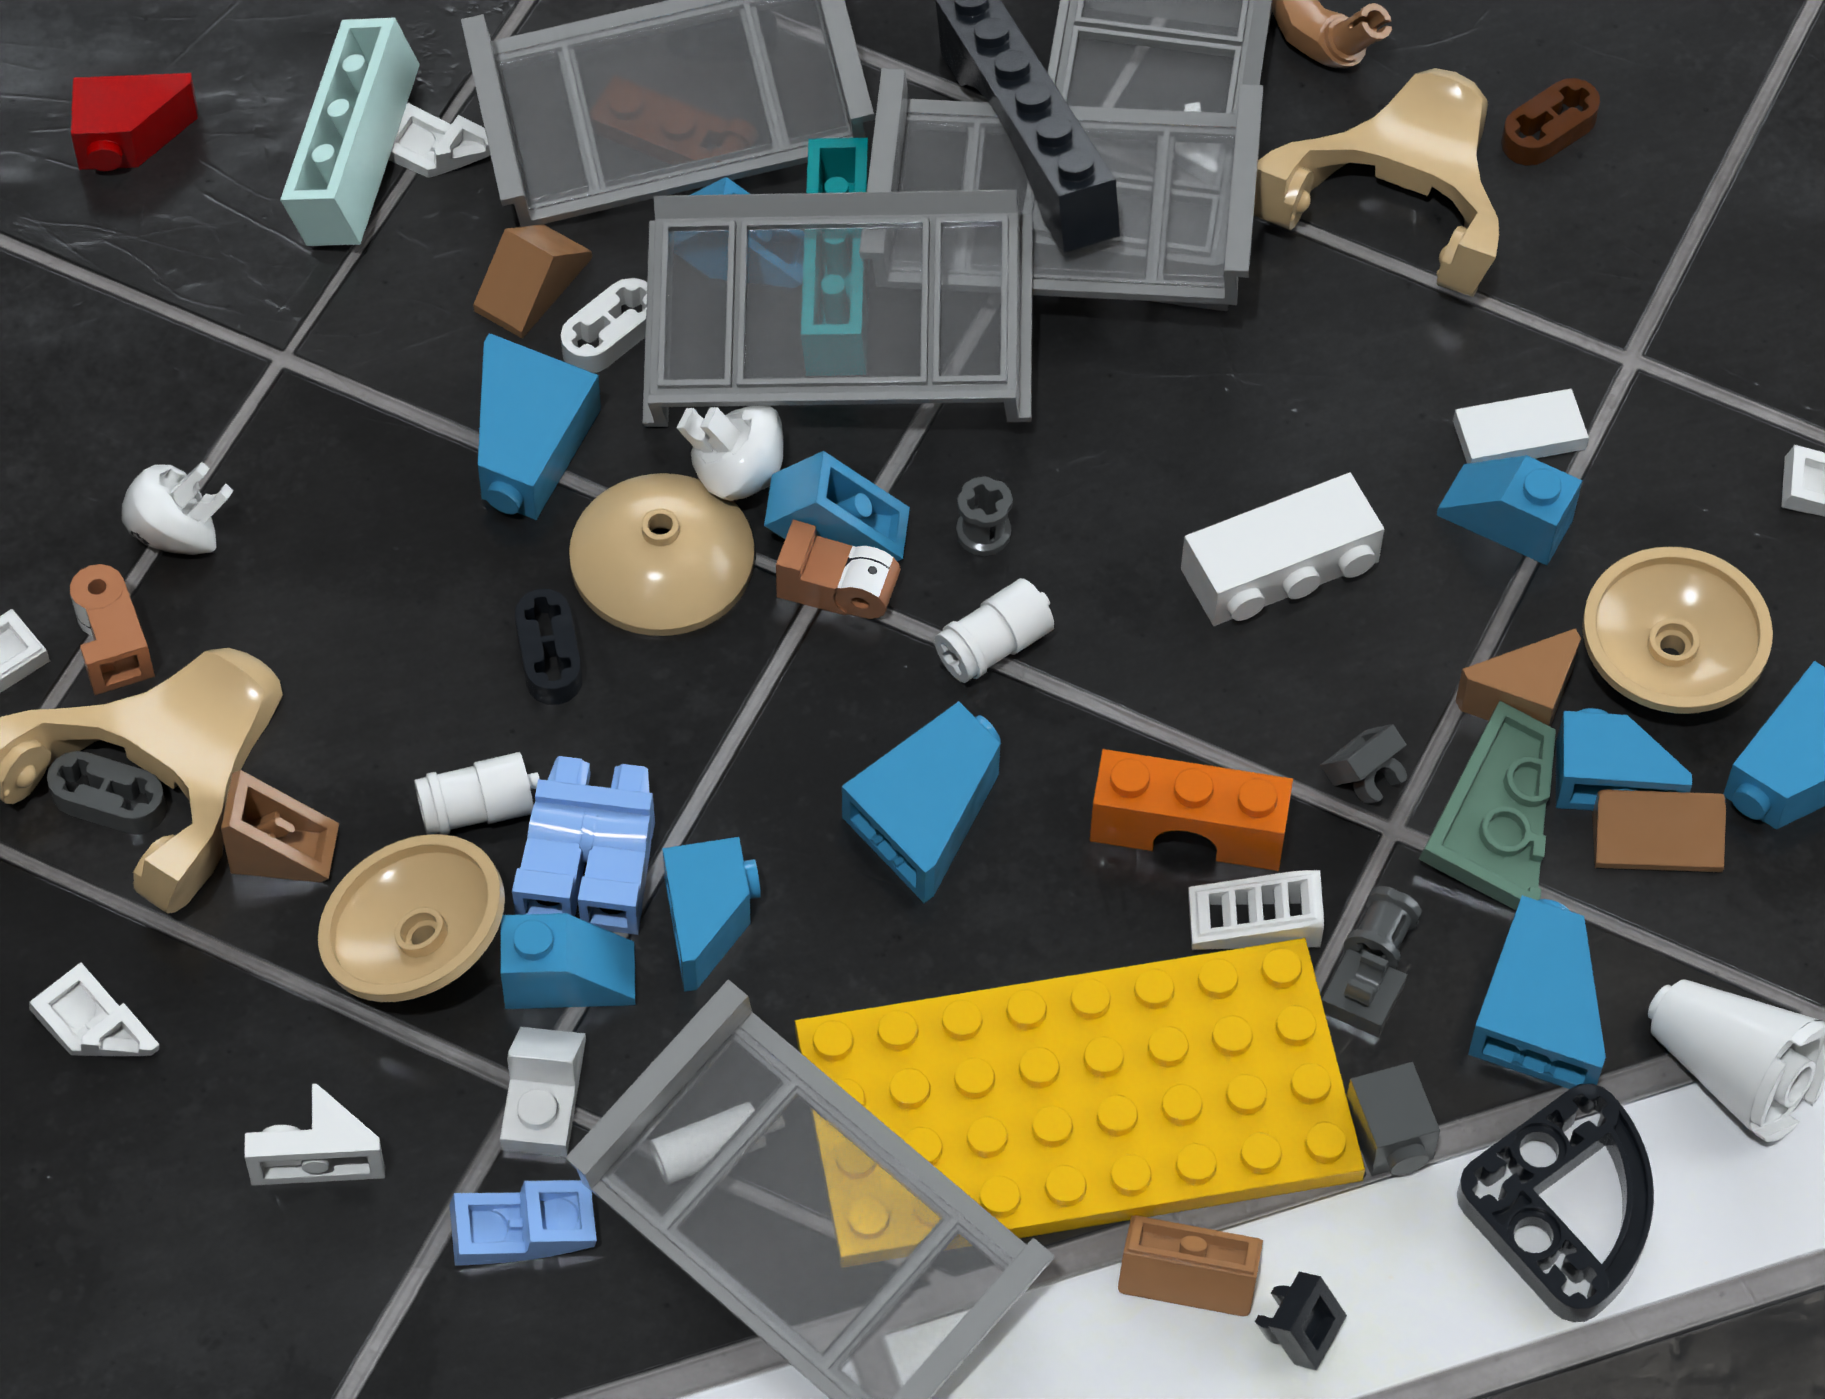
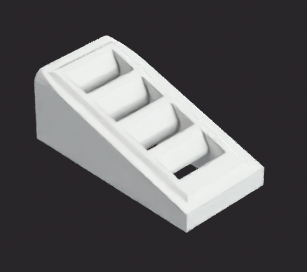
M1320 870L1291 871L1188 888L1192 950L1239 949L1306 938L1308 947L1321 946L1324 930V912ZM1263 904H1274L1275 919L1264 920ZM1289 904H1301L1302 915L1290 916ZM1210 905H1222L1223 927L1211 928ZM1236 905H1248L1249 923L1237 924Z

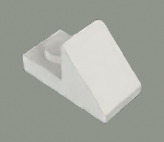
M520 1027L507 1057L510 1082L500 1135L501 1150L561 1157L567 1156L586 1042L585 1033Z
M312 1084V1129L300 1130L291 1125H274L265 1128L262 1132L245 1133V1161L252 1186L385 1178V1164L380 1138L317 1084Z

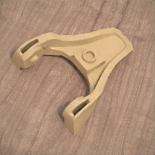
M1433 68L1415 73L1389 104L1373 118L1342 133L1288 143L1270 151L1259 159L1254 216L1292 230L1297 225L1302 213L1310 205L1311 190L1320 185L1336 170L1347 163L1374 165L1375 177L1426 196L1429 195L1433 187L1453 201L1463 215L1464 227L1458 226L1455 229L1448 245L1443 247L1439 254L1440 269L1436 273L1438 276L1436 284L1474 297L1479 283L1496 258L1499 239L1498 217L1481 183L1476 156L1484 131L1488 101L1475 82L1457 72Z
M232 648L211 649L203 652L166 681L141 694L102 705L27 710L0 717V800L6 804H15L26 798L40 782L46 769L51 766L56 758L65 753L81 751L99 740L124 747L126 756L130 761L154 774L160 781L172 789L179 786L190 803L192 824L177 835L164 836L153 842L143 854L134 870L133 884L136 893L167 914L175 913L191 901L212 875L223 855L224 841L221 826L232 773L242 769L251 749L269 724L283 696L280 680L271 668L246 652Z

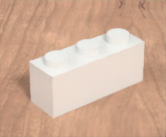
M1351 472L1184 536L1181 571L1213 626L1232 619L1242 621L1253 617L1263 607L1285 598L1299 599L1309 595L1319 585L1342 576L1352 578L1365 573L1375 563L1379 562L1384 527Z

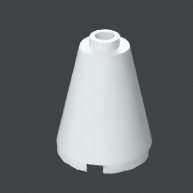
M1686 979L1678 981L1673 986H1663L1654 996L1649 1006L1648 1017L1652 1020L1651 1034L1754 1135L1766 1142L1778 1141L1790 1133L1800 1122L1790 1116L1802 1099L1813 1105L1825 1086V1022Z

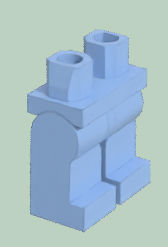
M558 756L548 780L538 779L535 793L536 801L530 817L521 867L517 868L512 888L515 915L567 913L575 917L578 904L580 919L611 932L638 935L651 839L655 826L653 793L649 792L648 769L644 766L621 764L614 768L611 788L590 786V763L580 758ZM585 862H586L587 865H586L585 876H583L584 866H585ZM536 900L557 902L560 904H557L555 906H545L539 904ZM599 908L621 910L623 912L619 914H608L603 912Z

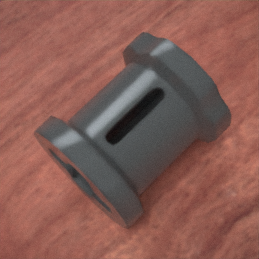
M986 476L973 478L963 485L962 492L958 495L957 507L961 516L957 521L956 535L963 549L973 555H994L1003 550L1009 543L1011 525L1007 516L1012 509L1013 498L1011 490L1002 481L993 480ZM976 494H979L978 506H974ZM990 527H994V537L990 539Z
M1378 886L1372 888L1368 895L1366 903L1368 910L1359 928L1350 931L1344 941V949L1347 951L1349 948L1360 954H1363L1365 950L1388 960V966L1396 969L1401 960L1398 949L1408 930L1417 927L1421 919L1422 909L1409 895L1391 887Z

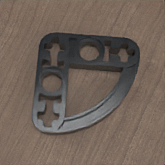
M1579 1084L1566 1091L1473 1159L1463 1169L1457 1190V1200L1464 1215L1554 1314L1570 1322H1585L1603 1311L1622 1291L1639 1262L1651 1226L1654 1187L1648 1154L1641 1136L1626 1110L1613 1094L1605 1088L1595 1084ZM1578 1108L1585 1114L1591 1113L1594 1110L1601 1114L1597 1126L1591 1121H1586L1574 1129L1569 1142L1564 1132L1574 1124ZM1531 1140L1546 1142L1555 1151L1556 1161L1547 1167L1532 1166L1521 1156L1520 1147ZM1606 1146L1615 1165L1621 1186L1622 1222L1618 1239L1607 1258L1601 1264L1539 1194ZM1506 1166H1508L1512 1176L1502 1184L1498 1201L1490 1194L1483 1196L1481 1199L1475 1195L1478 1181L1487 1187L1491 1186L1504 1177ZM1524 1225L1538 1226L1547 1232L1551 1245L1547 1250L1540 1253L1524 1251L1516 1243L1514 1232ZM1563 1253L1566 1256L1560 1270L1554 1263L1560 1254ZM1552 1266L1549 1273L1543 1272L1544 1270L1549 1269ZM1567 1278L1575 1284L1580 1283L1584 1279L1590 1283L1587 1299L1579 1292L1572 1294L1570 1297L1563 1292Z

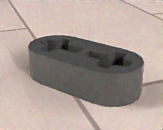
M82 751L65 753L56 758L49 767L47 781L53 803L60 811L70 816L130 834L150 832L158 827L165 818L167 805L162 784L154 774L146 770ZM81 775L88 777L90 786L80 784L74 792L68 791L66 781L76 783ZM139 793L146 794L148 804L138 803L134 810L126 809L124 799L134 801Z

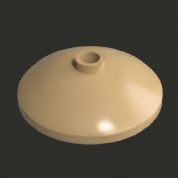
M668 473L648 474L630 478L598 495L579 517L573 529L569 548L572 578L585 603L597 615L612 625L633 633L650 636H672L688 633L703 628L721 618L735 606L747 589L752 577L755 560L752 531L738 505L734 501L722 499L709 493L700 479ZM661 528L670 530L665 534H655L651 532L655 529Z
M1684 547L1645 549L1630 554L1611 565L1598 578L1590 591L1582 624L1583 638L1588 655L1597 671L1609 685L1640 705L1663 712L1681 714L1714 710L1744 695L1752 688L1764 671L1773 639L1770 613L1755 585L1741 571L1725 560L1703 551ZM1672 648L1678 651L1680 655H1671L1662 649Z
M443 834L420 835L385 846L356 865L337 885L327 901L318 929V947L321 959L333 979L343 989L366 1000L399 1002L415 999L437 991L468 971L494 939L502 920L505 904V893L501 876L489 856L481 848L456 836Z

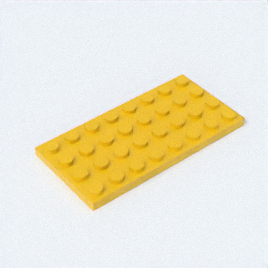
M1306 938L795 1020V1034L798 1049L802 1055L1018 1238L1131 1220V1216L1135 1215L1151 1217L1360 1182L1364 1178L1365 1167ZM810 1107L841 1268L909 1257L940 1222L941 1218ZM958 1234L944 1251L971 1247L973 1245Z

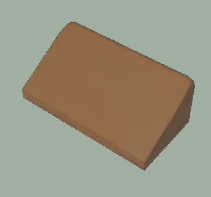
M1600 790L1597 793L1592 811L1595 868L1723 872L1726 826V798L1724 794Z
M1131 1216L1123 1252L1118 1290L1126 1295L1232 1315L1248 1316L1252 1306L1263 1240L1148 1217Z

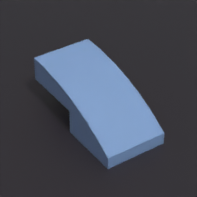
M581 1180L524 1181L521 1191L516 1193H454L449 1204L455 1266L508 1263L552 1257L594 1247L597 1241L592 1192L583 1185Z

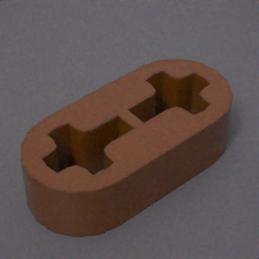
M1566 78L1548 87L1507 116L1501 140L1503 152L1513 162L1525 166L1538 165L1556 155L1594 128L1600 106L1598 91L1592 84L1578 78ZM1563 104L1569 107V109L1561 113ZM1581 106L1583 108L1582 112L1575 107ZM1540 131L1539 140L1532 136ZM1519 132H1522L1526 137L1520 138Z

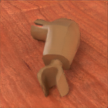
M1318 0L1272 1V12L1286 41L1310 58L1331 68H1348L1359 64L1366 55V48L1386 38L1392 31V26H1384L1377 31L1379 27L1391 22V17L1385 8L1376 3L1368 4L1351 17H1347L1342 13L1325 9Z

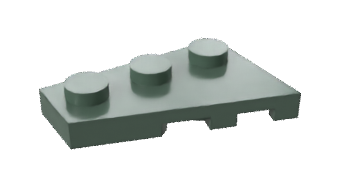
M1499 701L1452 791L1419 860L1514 910H1517L1522 895L1540 900L1541 888H1538L1540 865L1545 855L1546 835H1543L1546 803L1550 798L1556 730Z

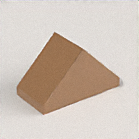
M544 224L505 229L473 304L474 312L523 339L592 259V251Z
M1576 628L1462 669L1456 696V703L1462 712L1489 720L1498 702L1502 701L1551 727L1577 657L1581 637Z
M242 770L232 773L221 826L231 874L311 882L328 880L339 823Z

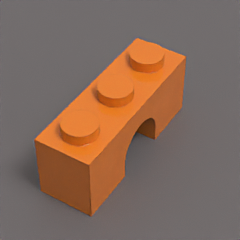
M1102 749L1093 800L1090 842L1153 851L1154 839L1159 834L1168 831H1188L1202 835L1214 843L1217 849L1216 861L1279 871L1293 778Z

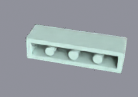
M395 17L341 21L280 199L307 246L361 244L420 65Z

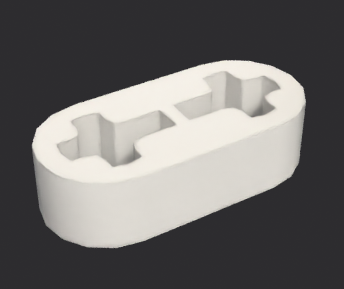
M637 278L621 279L569 318L563 325L560 334L564 361L589 372L598 373L608 368L643 340L646 335L647 282ZM626 304L630 308H635L641 304L643 311L638 313L634 309H628L622 314L621 306ZM599 338V346L596 348L588 344ZM583 339L588 342L580 348L578 347V340Z

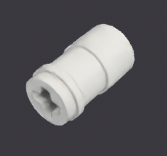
M1020 578L983 601L977 610L958 622L952 621L943 627V631L934 637L935 647L941 661L947 670L960 682L966 683L972 678L978 679L995 663L1009 654H1017L1054 629V619L1049 608L1050 601L1045 593H1040L1026 579Z
M520 752L474 762V766L441 774H436L435 771L427 773L424 778L415 779V789L426 834L440 833L446 835L450 834V830L483 822L493 824L531 815L534 806L531 790L537 788L538 779H540L538 772L527 774Z

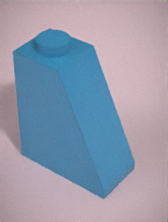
M488 334L483 348L478 472L481 498L488 501L494 508L503 513H519L537 520L601 411L599 375L496 335Z
M1816 661L1811 664L1734 762L1724 790L1725 797L1732 801L1742 814L1751 819L1762 820L1776 830L1825 806V667Z
M960 701L842 786V818L923 903L935 895L999 775L1001 740L997 731L983 716L978 715L974 717Z
M1523 895L1521 896L1476 1022L1468 1055L1567 1089H1571L1579 1084H1598L1606 1055L1586 924L1583 915L1571 912L1566 906L1554 900H1535Z

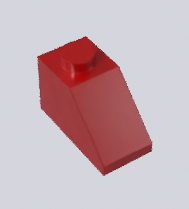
M191 73L73 78L71 136L79 170L96 169L111 171L117 168L139 167L198 118V106Z

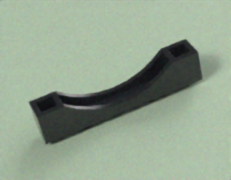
M935 0L942 57L960 86L968 84L975 87L986 97L998 114L1023 164L1042 219L1063 253L1120 237L1116 179L1002 1Z

